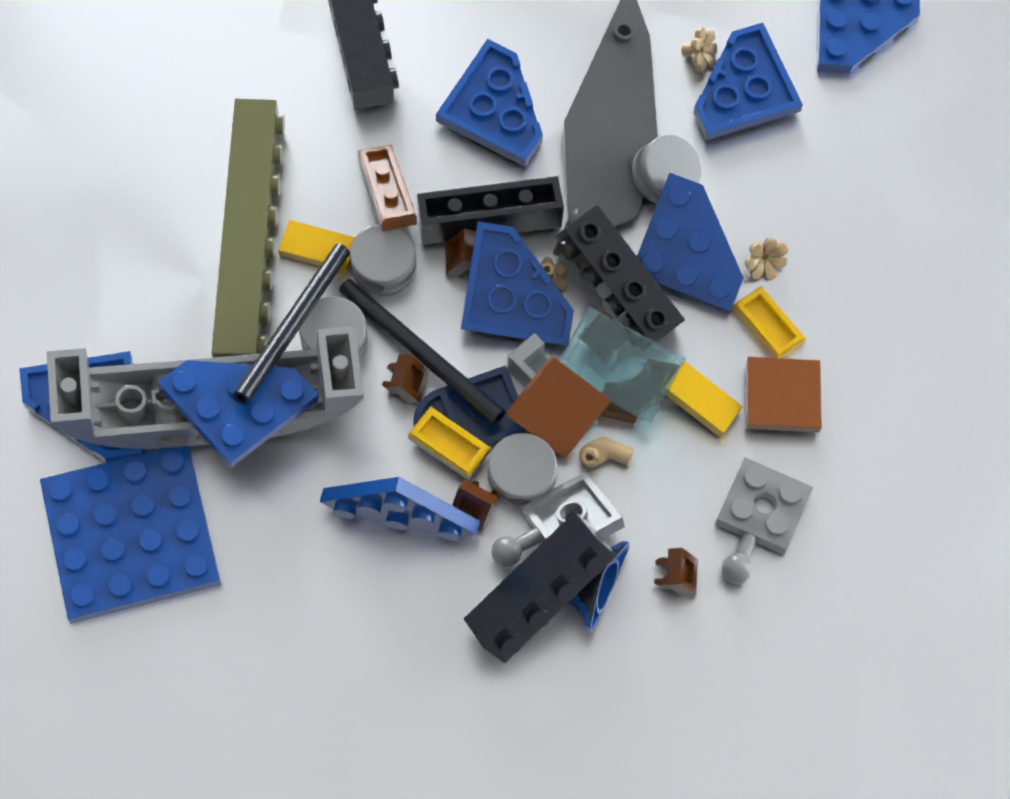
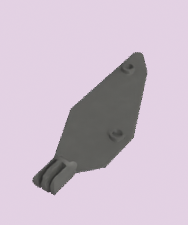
M637 0L619 1L564 120L568 219L564 228L596 204L613 226H618L636 218L644 196L635 185L632 175V163L638 150L658 138L650 34ZM557 242L553 255L559 257L561 251L558 247L559 242Z

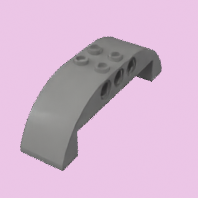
M355 327L317 329L316 349L287 351L282 354L274 367L295 368L319 394V401L271 438L308 430L343 415L363 400L364 392ZM86 348L46 351L51 426L58 431L89 443L120 448L161 449L209 445L158 389L157 382L186 360L90 368ZM260 354L190 360L253 365Z

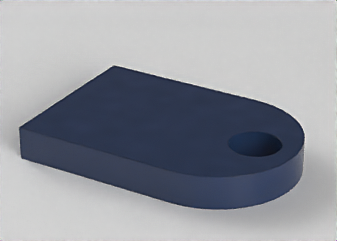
M506 365L468 378L506 412L519 397ZM448 385L428 393L417 405L413 418V426H415L431 406L488 445L490 449L494 448L499 441L509 435L517 433L531 434L508 417L506 413L500 422L493 425Z

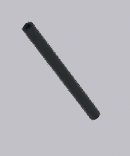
M334 245L233 392L232 396L237 403L245 406L249 405L349 257V249L345 245Z
M347 279L342 283L339 288V293L356 304L363 314L493 425L501 421L506 411L354 281Z

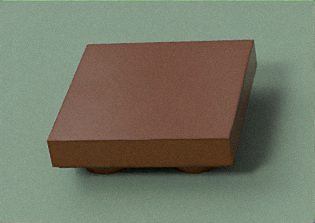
M551 355L506 414L532 435L546 441L555 452L566 458L611 400Z
M747 357L746 429L819 433L822 428L820 360Z

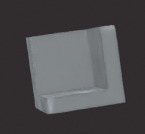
M535 333L508 354L507 358L508 372L524 388L527 387L548 360L543 355L545 343Z

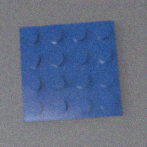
M189 446L162 448L143 453V455L126 457L40 479L67 619L70 624L221 585Z

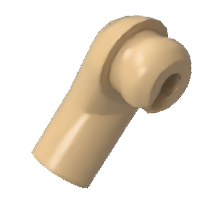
M601 437L585 444L579 451V459L587 467H595L610 459L628 466L634 449L606 437Z

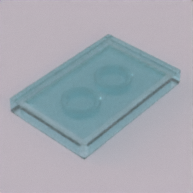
M589 306L560 358L562 363L606 395L613 404L648 423L653 422L686 360L685 357Z

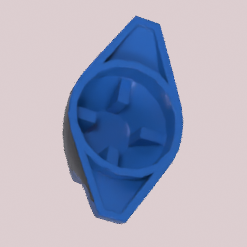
M621 541L610 547L617 556L574 599L569 601L583 616L585 630L589 633H592L616 583L630 548L627 541Z

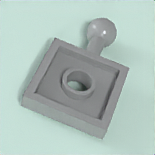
M746 457L744 458L715 522V525L742 536L735 554L727 556L722 563V574L727 581L733 584H740L748 580L752 573V565L749 558L756 543L780 554H785L813 490L812 486ZM760 498L767 499L773 504L774 511L762 513L756 508L754 501Z
M584 472L522 505L524 517L533 529L516 539L512 537L499 538L493 544L491 554L493 560L502 567L515 565L520 560L523 551L546 540L565 521L564 518L574 512L594 527L603 539L624 528L625 525L620 513L587 472Z

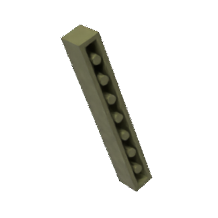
M235 98L211 351L213 358L260 354L268 343L267 334H262L263 323H269L270 302L265 301L266 290H272L273 283L272 269L267 268L268 258L274 259L275 237H270L271 227H277L278 209L277 206L273 205V196H279L280 175L275 174L276 165H282L283 157L282 144H278V134L284 135L285 115L279 113L277 100Z

